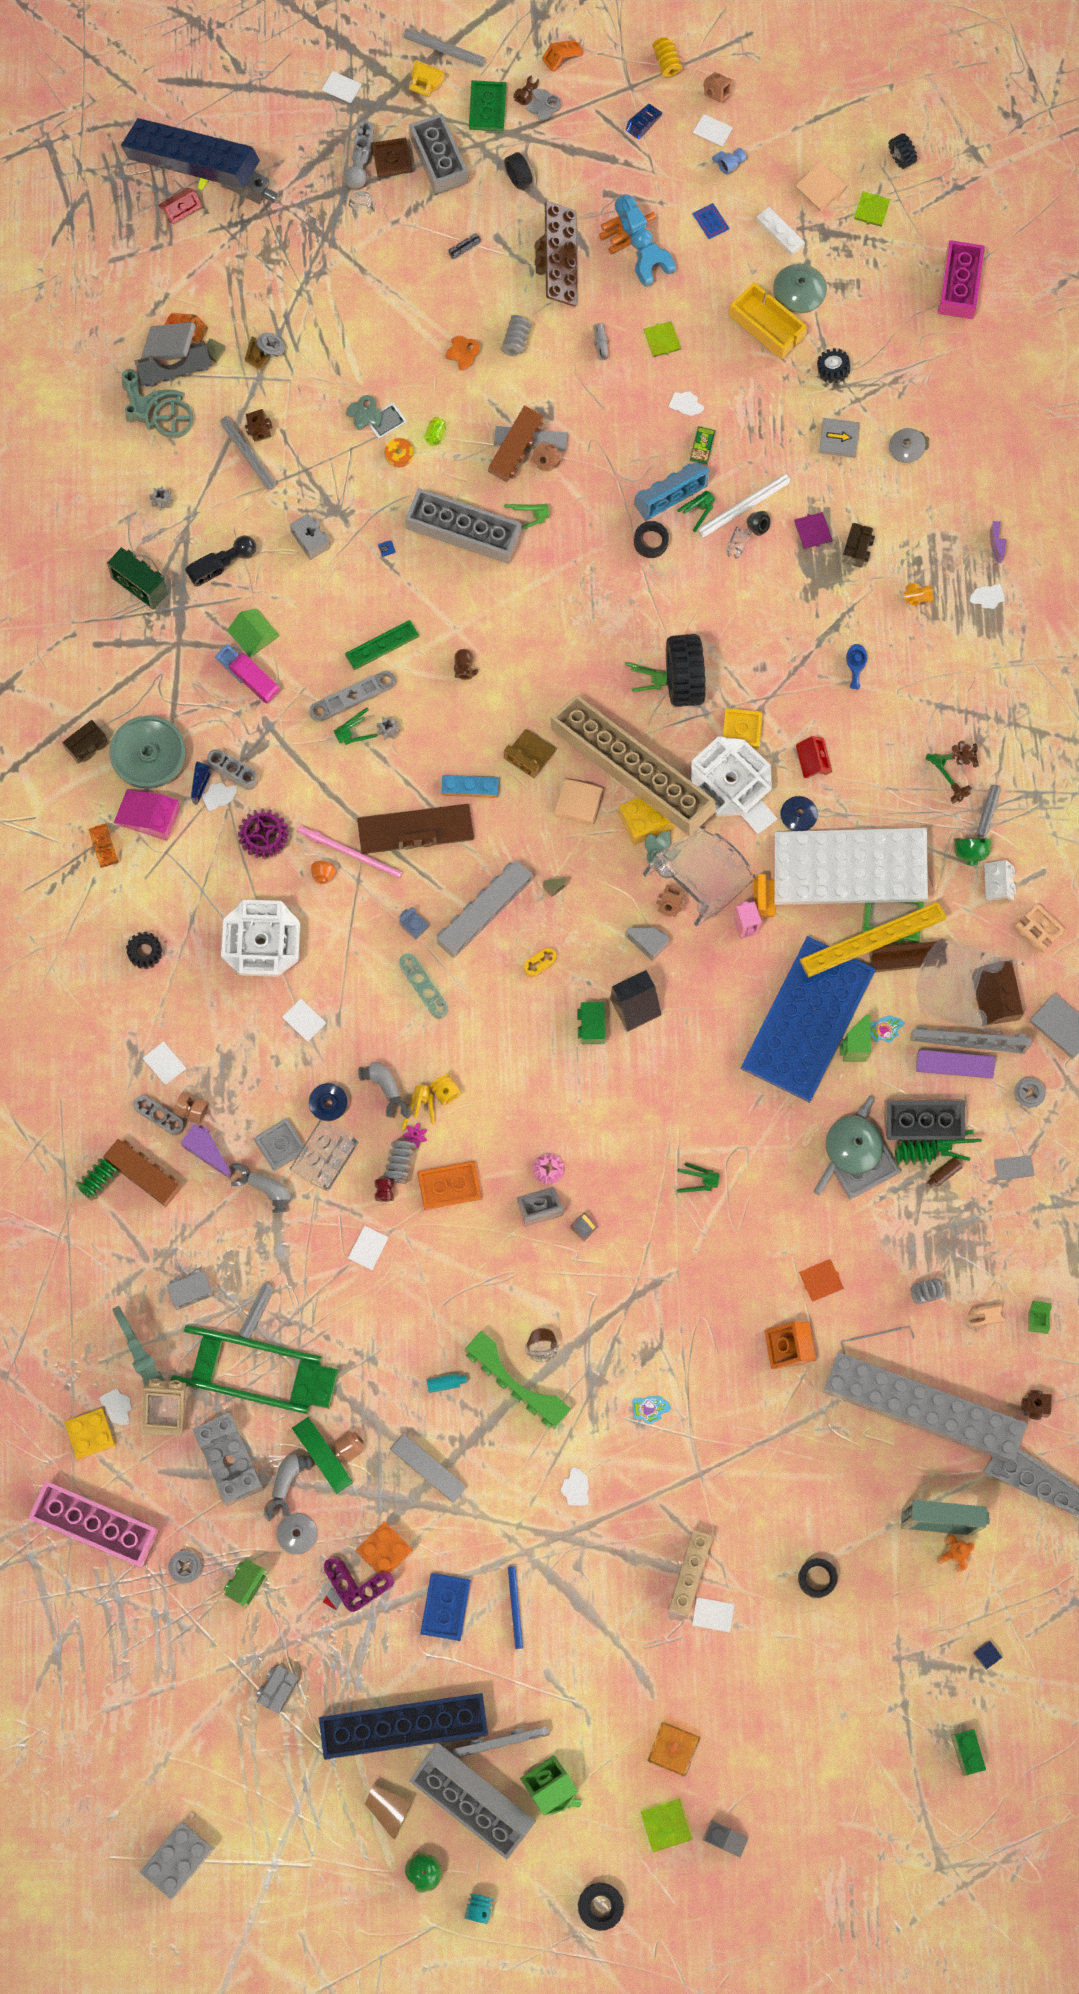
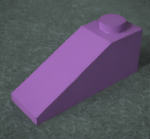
M194 1124L180 1142L181 1146L230 1179L232 1174L209 1134L210 1131L202 1125L198 1127Z

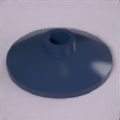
M794 796L784 802L780 816L783 824L792 831H807L815 825L818 818V810L810 799L803 796ZM798 809H801V810L803 811V813H802V814H798V813H797V810H798Z
M321 1084L310 1094V1111L319 1120L334 1121L340 1118L347 1109L348 1100L346 1093L336 1084ZM327 1101L332 1102V1105L330 1107L325 1106V1103Z

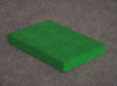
M471 80L469 130L504 132L506 82Z

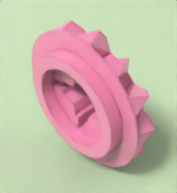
M552 1153L543 1154L534 1162V1176L541 1183L554 1184L562 1178L564 1164L558 1156ZM549 1161H551V1167L555 1170H551L548 1176H546V1169L543 1166H547Z

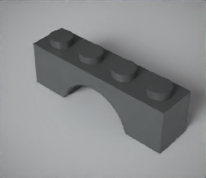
M204 341L190 344L187 357H182L175 364H161L152 356L134 360L142 386H153L158 381H170L175 376H187L192 371H205L208 367L212 366Z

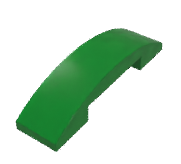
M309 1417L292 1427V1430L336 1495L353 1483Z

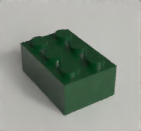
M121 547L107 562L111 578L154 610L168 595L164 576L158 571L154 572L145 561H139L132 551H126Z

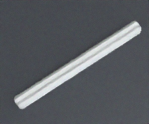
M783 474L698 529L701 537H706L788 485L790 478L787 474Z

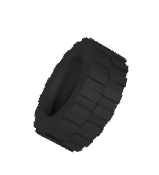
M592 1884L585 1888L580 1895L578 1912L582 1921L591 1929L605 1931L613 1928L619 1923L624 1913L623 1898L619 1891L610 1884ZM597 1896H605L611 1903V1911L605 1917H597L591 1911V1902Z

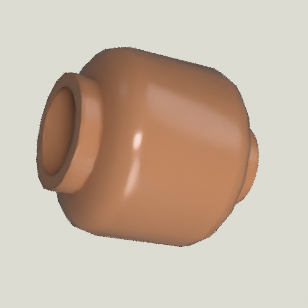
M348 1431L334 1442L336 1448L334 1453L338 1459L350 1462L363 1452L364 1442L356 1432Z

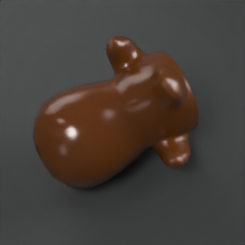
M467 649L458 650L454 656V676L462 680L471 679L472 676L478 673V669L473 670L471 668L474 658L473 654Z

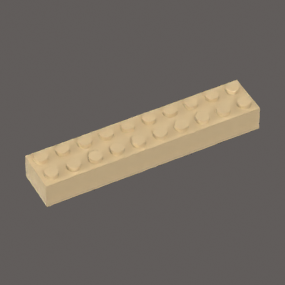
M577 694L550 718L552 731L688 836L692 835L715 813V800Z

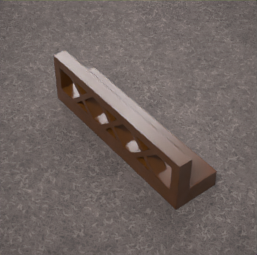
M948 940L880 947L870 952V964L872 968L876 969L875 972L947 965L946 949L948 947Z

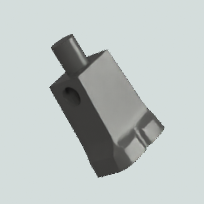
M255 171L244 189L221 183L222 188L234 191L259 205L263 198L275 203L279 195L268 188L269 179Z

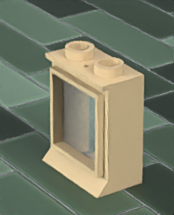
M159 1379L146 1380L143 1387L141 1434L182 1436L185 1427L186 1383H181L178 1380H171L169 1382Z

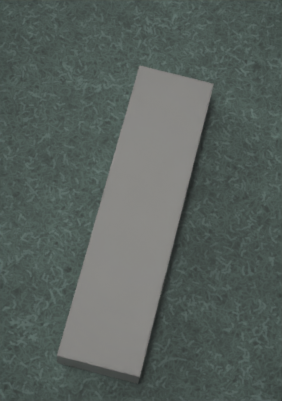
M496 426L494 445L501 446L511 427ZM541 430L539 433H535L533 436L535 441L531 448H529L535 449L538 444L544 441L547 444L555 445L559 451L566 452L568 433Z

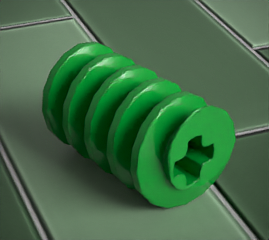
M908 1140L906 1145L904 1141H900L899 1145L895 1142L897 1165H900L901 1160H904L905 1165H908L909 1160L915 1165L917 1159H919L921 1165H923L924 1159H927L928 1165H931L932 1159L936 1161L935 1141L931 1140L930 1144H928L924 1140L921 1145L920 1141L916 1140L914 1146L911 1140Z
M100 1158L97 1160L100 1166L92 1165L94 1172L87 1170L89 1178L82 1176L83 1183L76 1182L79 1191L90 1201H92L91 1195L98 1196L96 1189L103 1191L102 1183L109 1185L107 1177L114 1179L112 1172L119 1174V1171L114 1166Z

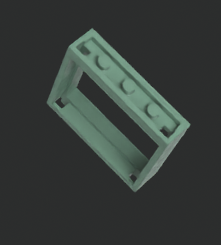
M912 1500L902 1508L901 1529L973 1536L986 1528V1524L989 1525L990 1518L985 1506Z

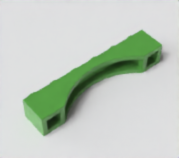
M482 1331L465 1348L466 1357L471 1362L475 1363L477 1361L482 1366L480 1369L486 1375L490 1376L492 1374L497 1379L495 1382L501 1388H508L512 1392L510 1395L517 1402H524L527 1405L526 1409L535 1416L537 1414L540 1416L542 1424L548 1429L552 1427L555 1430L571 1412V1408L557 1396L534 1393L515 1382L506 1372L500 1361L496 1343Z

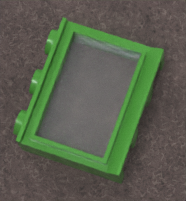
M924 902L865 903L861 933L923 908ZM920 931L895 942L903 943L904 940L914 941L913 944L919 943Z

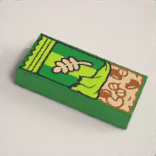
M698 426L690 461L708 464L716 430Z

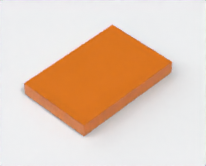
M475 1161L417 1171L424 1210L482 1200Z

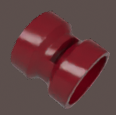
M375 1180V1188L377 1189L375 1201L389 1202L394 1200V1193L391 1190L394 1187V1180Z

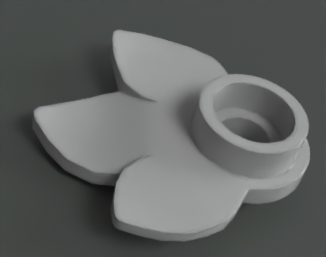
M534 89L533 95L535 100L526 105V109L529 112L538 114L539 120H545L550 118L553 112L560 109L561 101L558 96L550 94L545 89Z

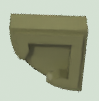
M209 338L207 349L215 363L218 362L226 347Z

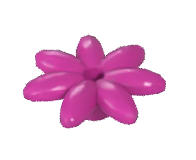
M419 1123L415 1125L414 1129L407 1125L406 1128L409 1133L402 1135L404 1138H409L407 1142H414L417 1148L420 1147V1141H427L422 1136L427 1132V1129L419 1130Z

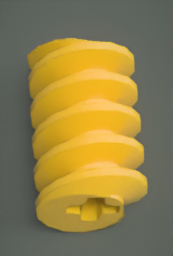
M660 37L652 44L663 77H671L679 73L683 68L678 58L679 55L676 52L677 49L674 46L675 43L673 40H669L668 37Z

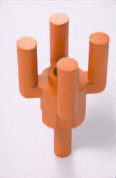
M651 212L644 217L648 223L654 220L656 215L654 212ZM619 216L601 224V229L604 231L599 234L601 240L617 234L610 238V242L613 245L608 248L610 254L631 244V235H628L623 230Z
M949 1535L944 1539V1543L950 1546L946 1553L937 1558V1562L943 1564L951 1560L958 1563L956 1570L962 1572L968 1567L965 1559L969 1557L975 1545L973 1543L967 1544L964 1541L957 1542L954 1535Z

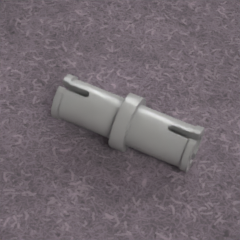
M598 323L597 326L596 324L593 326L595 334L594 345L597 347L598 359L605 360V357L606 359L609 358L608 338L605 335V325Z

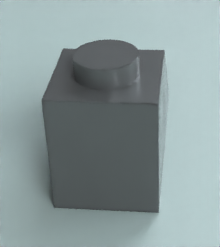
M710 1821L702 1841L741 1858L748 1838L721 1824Z

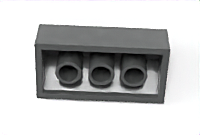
M884 1100V1121L887 1140L965 1139V1100Z

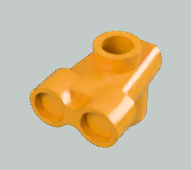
M911 583L906 586V591H904L906 604L910 603V605L916 606L924 601H934L931 585L920 588L918 583Z

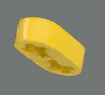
M544 948L532 956L524 964L525 974L528 977H536L550 968L556 962V952L552 948ZM544 954H547V955H550V954H551V955H552V956H551V961H549L548 959H546L545 961L542 962V960H543L544 957H545ZM537 963H539V965L536 966L535 972L533 970L529 971L530 964L532 966H535Z

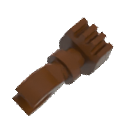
M529 76L526 86L515 91L514 101L521 105H526L531 98L532 91L538 88L539 79L535 83H531L532 76Z

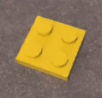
M725 708L723 737L742 739L753 749H759L763 712Z
M103 1408L64 1422L76 1460L115 1447Z

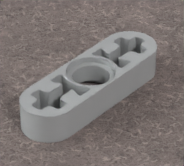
M139 1096L134 1100V1108L141 1116L171 1135L176 1136L183 1132V1121L175 1114L146 1096ZM146 1101L147 1107L151 1109L149 1115H147L149 1111L146 1108L140 1109L139 1102L144 1103ZM156 1111L164 1112L162 1120L158 1121L153 1118ZM168 1116H170V1122L174 1124L178 1122L179 1129L174 1128L173 1130H171V1125L166 1122Z

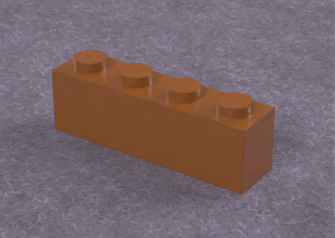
M525 405L523 406L490 463L489 473L505 482L509 478L513 479L518 470L515 467L518 462H523L526 453H524L526 448H531L535 441L533 436L536 432L539 433L544 425L542 422L543 415Z
M117 1139L103 1156L104 1159L155 1200L167 1207L181 1190L178 1185L179 1181L172 1175L168 1177L162 1173L164 1169L158 1164L152 1165L149 1163V1158L141 1151L136 1153L133 1150L134 1146L128 1141L124 1140L122 1142L120 1139Z

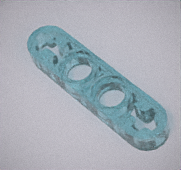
M412 954L402 955L399 960L401 970L432 1016L437 1019L444 1018L448 1012L446 1002L417 959ZM404 960H412L411 966L414 969L412 972L408 965L404 966ZM421 974L424 979L422 982L416 983L413 981V976ZM431 989L434 991V996L432 998H425L423 995L424 991ZM436 1000V1003H437V1005H438L439 1007H442V1006H443V1008H442V1011H443V1012H442V1013H440L439 1011L435 1012L436 1006H435V1004L432 1003V1002H434V1001Z

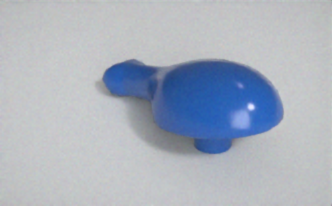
M854 644L847 651L846 662L852 672L850 688L859 690V674L867 663V653L862 645Z

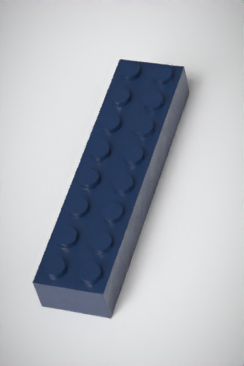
M140 118L136 119L120 145L129 160L244 189L260 162L252 146Z
M483 1693L319 1717L324 1760L488 1736Z

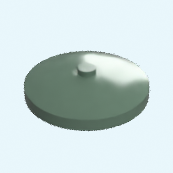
M140 716L124 723L111 740L110 760L116 774L124 782L137 788L152 789L169 783L179 774L185 762L186 749L181 733L171 722L161 717Z

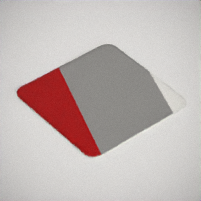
M332 1588L323 1600V1603L335 1610L338 1609L342 1602L337 1592Z

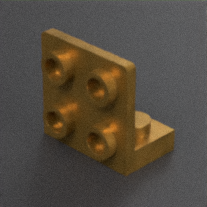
M525 729L512 747L508 745L504 749V759L534 779L554 754L555 748Z

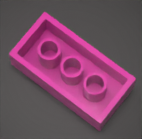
M949 240L937 314L973 319L977 306L984 245Z

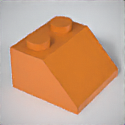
M794 1321L764 1330L771 1369L803 1365L816 1361L809 1322Z

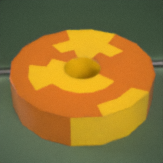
M403 438L390 440L384 450L385 459L394 467L408 465L414 455L413 446Z

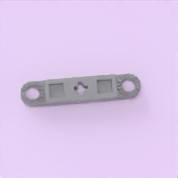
M385 670L329 695L310 706V716L314 721L321 722L382 694L394 687L395 676L390 671ZM383 677H389L391 679V682L387 685L382 684L381 679ZM349 693L357 694L355 695L356 699L348 698ZM322 708L324 714L317 716L314 714V710Z
M543 1727L526 1732L523 1731V1728L511 1731L512 1735L485 1742L483 1738L472 1740V1745L452 1749L449 1752L456 1758L545 1737L550 1735L548 1727Z

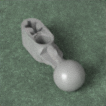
M361 121L357 126L352 155L353 166L349 167L344 173V181L352 189H359L366 183L367 176L363 165L367 163L368 157L371 154L372 142L374 141L373 124L369 121Z

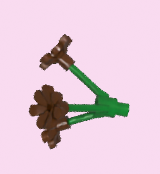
M962 740L958 742V745L952 746L951 750L953 753L926 755V761L936 765L951 784V788L954 791V795L951 797L952 804L957 801L960 803L964 797H968L971 794L969 791L972 787L968 785L960 788L957 783H954L943 767L946 761L955 759L957 765H968L971 760L973 767H979L977 758L978 746L976 743L973 744L971 749V745L969 743L965 744Z

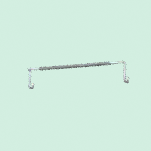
M907 1326V1327H903V1328H897V1329L888 1330V1331H884V1332H880V1333H875V1334L866 1335V1336H862V1337L852 1338V1339H849V1340H844V1341H841V1345H842V1348H843V1350H844V1347H843L842 1342L852 1341V1340H857V1339H862V1338L871 1337V1336H876V1335H880V1334H884V1333H889V1332L901 1330V1329L908 1328V1327H910V1330H911L912 1338H913V1339H914V1335H913L911 1326Z

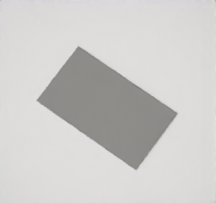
M1031 1155L995 1160L998 1180L1035 1176Z

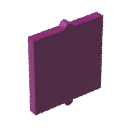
M823 512L813 515L807 514L805 517L794 519L803 549L814 546L819 547L821 544L833 541Z

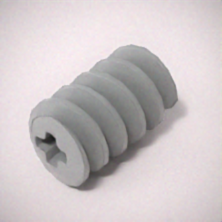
M511 315L501 347L503 353L509 356H517V354L524 352L522 347L526 346L525 341H527V335L530 333L529 328L532 327L531 322L522 316Z
M393 1141L391 1143L393 1149L389 1151L392 1156H389L387 1159L389 1164H386V1169L388 1171L384 1172V1176L387 1179L394 1180L396 1183L406 1184L407 1182L402 1178L409 1177V1174L404 1172V1170L411 1168L406 1162H412L408 1155H414L410 1147H416V1145L407 1141Z

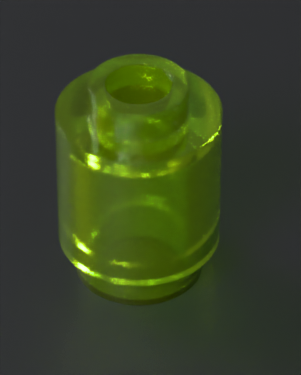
M434 417L429 421L424 434L427 444L431 446L441 444L446 430V422L443 419Z

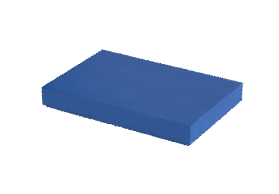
M431 1573L420 1635L461 1641L471 1580Z

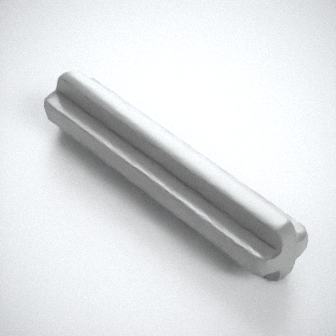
M991 785L977 829V836L986 837L1001 789L997 785Z
M267 1283L262 1285L239 1332L241 1337L250 1338L274 1289L271 1285Z

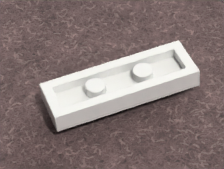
M770 207L756 217V221L790 256H793L805 246V242Z

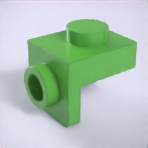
M1032 1301L1028 1312L1029 1332L1049 1333L1051 1303Z

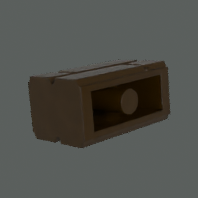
M852 523L841 560L842 563L852 564L860 568L863 567L864 562L868 563L870 552L867 551L868 546H872L875 536L872 535L873 528Z
M90 720L62 743L77 763H80L81 761H87L91 757V753L96 749L99 751L104 748L107 738L96 723Z

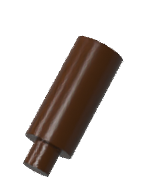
M953 1157L929 1176L930 1180L926 1182L927 1186L931 1189L935 1185L937 1187L942 1185L963 1168L961 1163Z

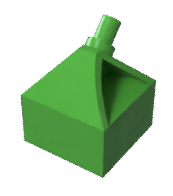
M555 1755L520 1777L526 1790L543 1815H552L562 1812L566 1808H580L581 1799L574 1798L578 1790Z

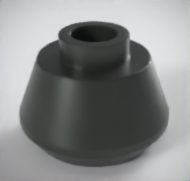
M765 511L753 512L747 518V527L755 535H763L770 527V517Z

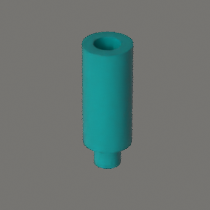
M458 1373L426 1379L429 1393L460 1388V1384L467 1383L466 1375L458 1376Z

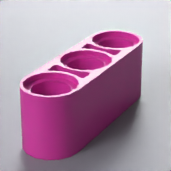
M240 653L228 665L232 673L263 702L269 703L280 691L279 686L244 653Z

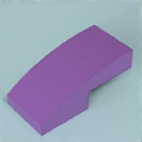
M993 521L990 528L991 548L997 563H1002L1005 556L1006 539L999 538L1000 521Z

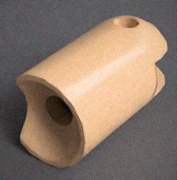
M1001 1303L971 1309L968 1315H978L980 1319L969 1322L974 1326L1004 1322V1318L1001 1316Z

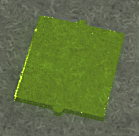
M863 191L854 219L866 222L867 225L873 224L882 227L891 199Z
M672 321L663 324L657 323L655 326L643 330L653 357L664 354L669 355L671 352L681 350Z

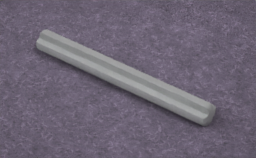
M406 28L404 32V38L479 67H483L485 63V57L409 28Z
M228 416L220 420L221 425L268 490L276 486L275 481Z

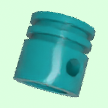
M470 1893L469 1896L471 1898L468 1899L470 1904H467L464 1919L488 1924L491 1914L490 1906L492 1907L493 1905L491 1901H494V1899Z

